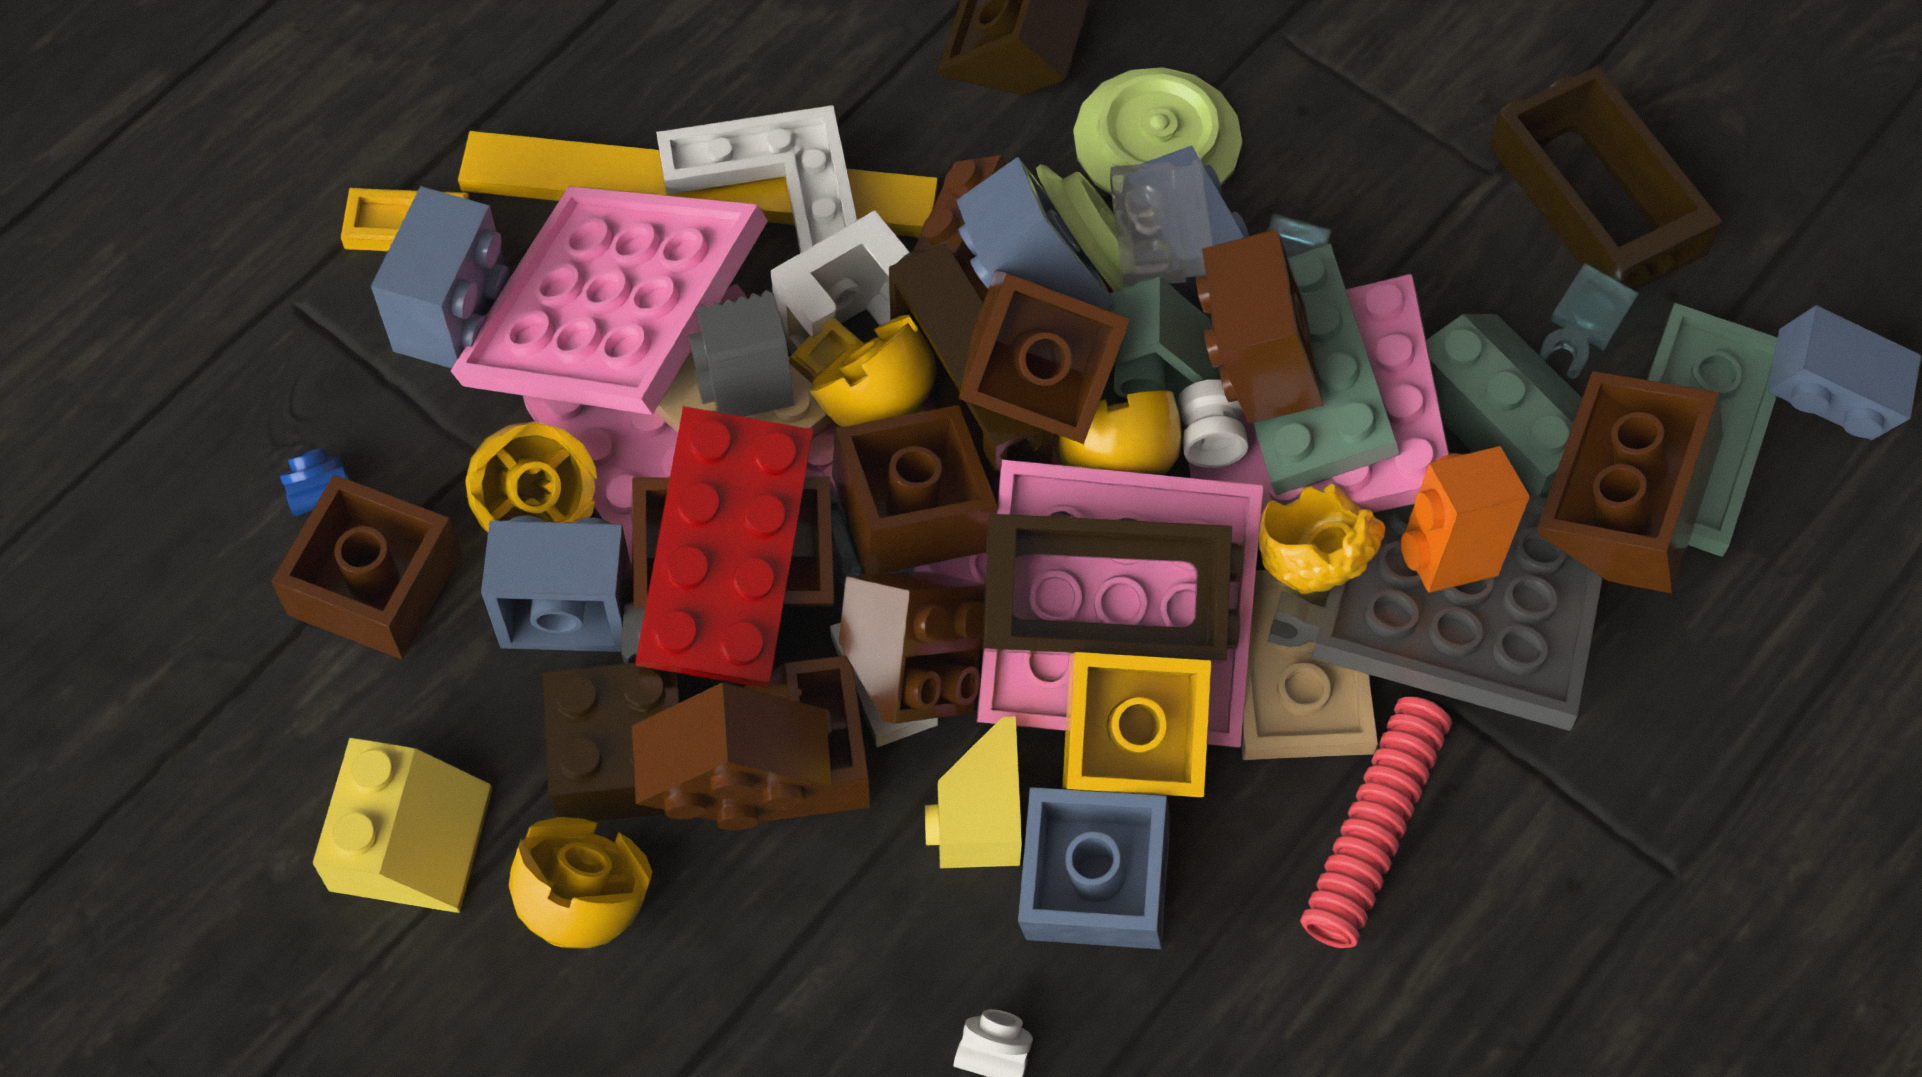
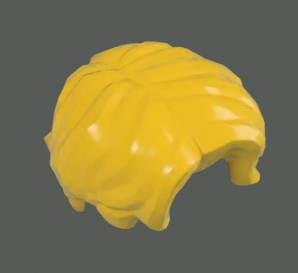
M1329 484L1321 491L1310 486L1302 489L1300 497L1287 505L1269 500L1261 515L1258 547L1261 552L1264 568L1283 584L1299 591L1300 594L1325 592L1331 590L1334 586L1345 584L1351 578L1359 577L1366 570L1368 562L1379 551L1386 527L1381 520L1373 516V512L1370 509H1360L1339 487Z

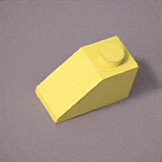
M1016 716L1002 717L938 780V805H925L926 845H939L940 868L1020 866L1022 836Z

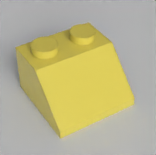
M349 738L313 865L330 892L460 913L490 802L492 786L416 748Z

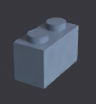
M1816 305L1779 329L1767 392L1790 402L1794 408L1800 411L1814 413L1842 426L1851 435L1873 440L1911 418L1921 355Z

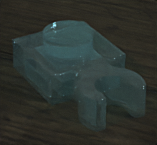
M1584 264L1551 318V321L1562 326L1564 329L1556 330L1546 337L1539 356L1547 362L1554 350L1559 348L1569 350L1573 354L1574 360L1566 376L1571 379L1576 378L1583 371L1588 360V342L1605 350L1633 306L1639 293Z

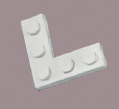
M833 105L656 132L667 194L785 176L800 253L857 221Z

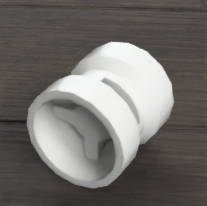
M1220 379L1195 382L1179 394L1177 401L1182 424L1187 426L1183 433V449L1187 461L1203 468H1219L1239 461L1247 453L1246 429L1238 421L1243 410L1238 400L1228 403Z

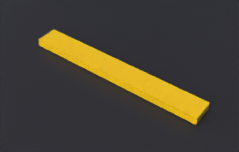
M470 131L458 177L460 189L463 192L560 201L568 187H580L757 204L769 223L795 225L785 176L667 194L660 152L655 149ZM847 169L857 220L875 210L895 235L920 237L923 224L930 216L936 203L937 178Z

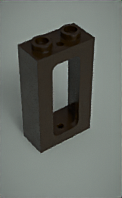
M1599 66L1577 76L1575 74H1567L1555 81L1549 89L1532 97L1526 98L1522 96L1515 98L1506 104L1498 114L1489 145L1609 303L1708 255L1723 221ZM1567 132L1579 134L1653 227L1654 231L1618 247L1540 145Z
M945 242L928 250L912 251L902 257L898 263L889 266L890 320L899 316L910 315L923 333L934 354L937 370L934 389L928 397L935 409L955 405L960 406L997 503L1002 460L1051 464L1053 433L959 399L971 337L983 302Z
M990 514L987 526L982 651L1068 656L1074 652L1211 660V663L1226 661L1227 649H1237L1239 642L1240 613L1239 609H1229L1230 582H1240L1242 543L1231 542L1232 526ZM1027 554L1188 563L1196 572L1193 622L1187 627L1019 619L1013 614L1015 559L1020 555Z

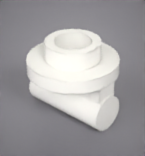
M984 1010L982 1016L971 1017L966 1020L963 1038L959 1043L953 1066L987 1077H1024L1028 1062L1027 1055L1030 1051L1033 1037L1022 1028L1023 1022L1019 1017L1001 1010Z

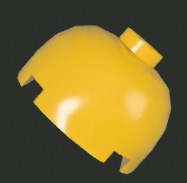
M910 315L899 316L877 327L874 331L879 337L868 341L862 346L856 341L827 364L811 382L814 387L810 388L809 392L822 410L838 426L846 427L925 411L921 404L934 389L937 370L934 354L923 333Z
M1157 390L1127 394L1128 402L1107 406L1106 399L1101 400L1084 444L1054 434L1056 448L1063 466L1165 475L1179 458L1183 442L1181 418L1173 392Z
M535 421L511 424L487 437L471 457L465 479L468 504L481 527L487 532L489 531L490 521H510L518 516L537 517L545 522L575 523L580 519L590 518L593 514L596 500H593L595 493L594 479H597L596 466L585 446L566 430Z
M556 817L537 821L529 827L526 838L523 841L522 839L520 840L511 867L509 889L517 916L533 933L558 947L592 948L612 941L635 920L642 907L652 876V870L646 855L631 839L618 832L614 843L606 837L595 834L598 823L581 818Z

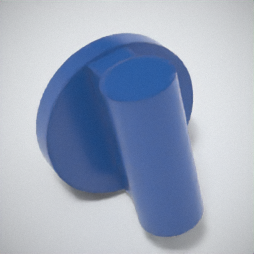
M324 447L287 459L291 470L279 475L282 485H284L287 492L286 498L293 517L313 511L333 475L349 480L348 475L345 474L341 456L327 457Z

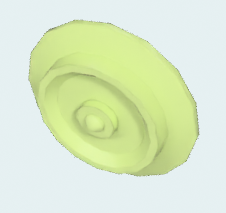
M1164 67L1129 70L1102 82L1082 103L1073 129L1077 160L1096 186L1121 202L1125 169L1191 145L1204 166H1212L1222 186L1234 173L1243 143L1238 115L1219 90L1193 74Z
M1041 164L1036 167L1038 178L1058 214L1086 256L1114 292L1130 287L1149 275L1139 252L1121 226L1122 216L1112 213L1101 196L1080 172L1076 171L1062 179L1045 165Z

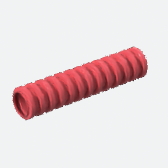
M1403 697L1398 699L1394 708L1395 715L1390 717L1386 726L1388 732L1383 733L1379 742L1381 749L1375 751L1371 760L1373 766L1367 769L1363 778L1365 784L1360 785L1357 791L1356 798L1358 801L1352 803L1348 812L1350 819L1344 821L1340 830L1342 837L1336 839L1332 848L1334 855L1328 857L1324 866L1326 873L1321 874L1316 885L1319 891L1312 893L1308 902L1311 909L1305 910L1300 920L1302 926L1312 937L1329 946L1351 948L1357 945L1360 938L1358 929L1364 928L1368 920L1366 911L1373 908L1376 901L1374 893L1380 891L1384 883L1382 875L1388 873L1392 864L1389 857L1395 856L1399 848L1397 839L1403 838L1406 832L1407 825L1405 822L1411 820L1415 811L1413 804L1418 803L1422 795L1421 786L1426 785L1430 776L1428 769L1433 768L1437 760L1436 752L1441 750L1445 741L1443 735L1449 732L1452 725V720L1444 709L1425 698Z

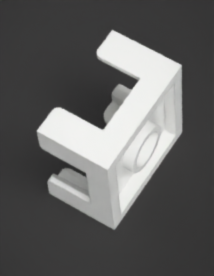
M875 210L771 270L772 290L784 330L787 349L792 355L809 336L814 338L822 333V324L833 317L840 323H843L867 309L880 326L890 321L889 266L898 263L902 257L910 252Z

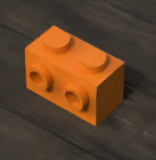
M1501 446L1464 455L1458 453L1448 454L1428 464L1420 490L1415 496V505L1406 531L1401 537L1403 558L1411 570L1417 571L1428 593L1496 577L1500 573L1530 498Z

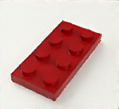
M683 406L635 666L769 688L813 429Z

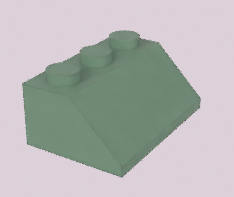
M1462 314L1426 340L1442 421L1472 453L1501 446L1526 491L1529 494L1547 498L1582 397L1497 314Z

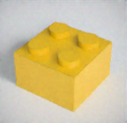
M1074 652L1071 654L1062 788L1204 797L1211 660Z

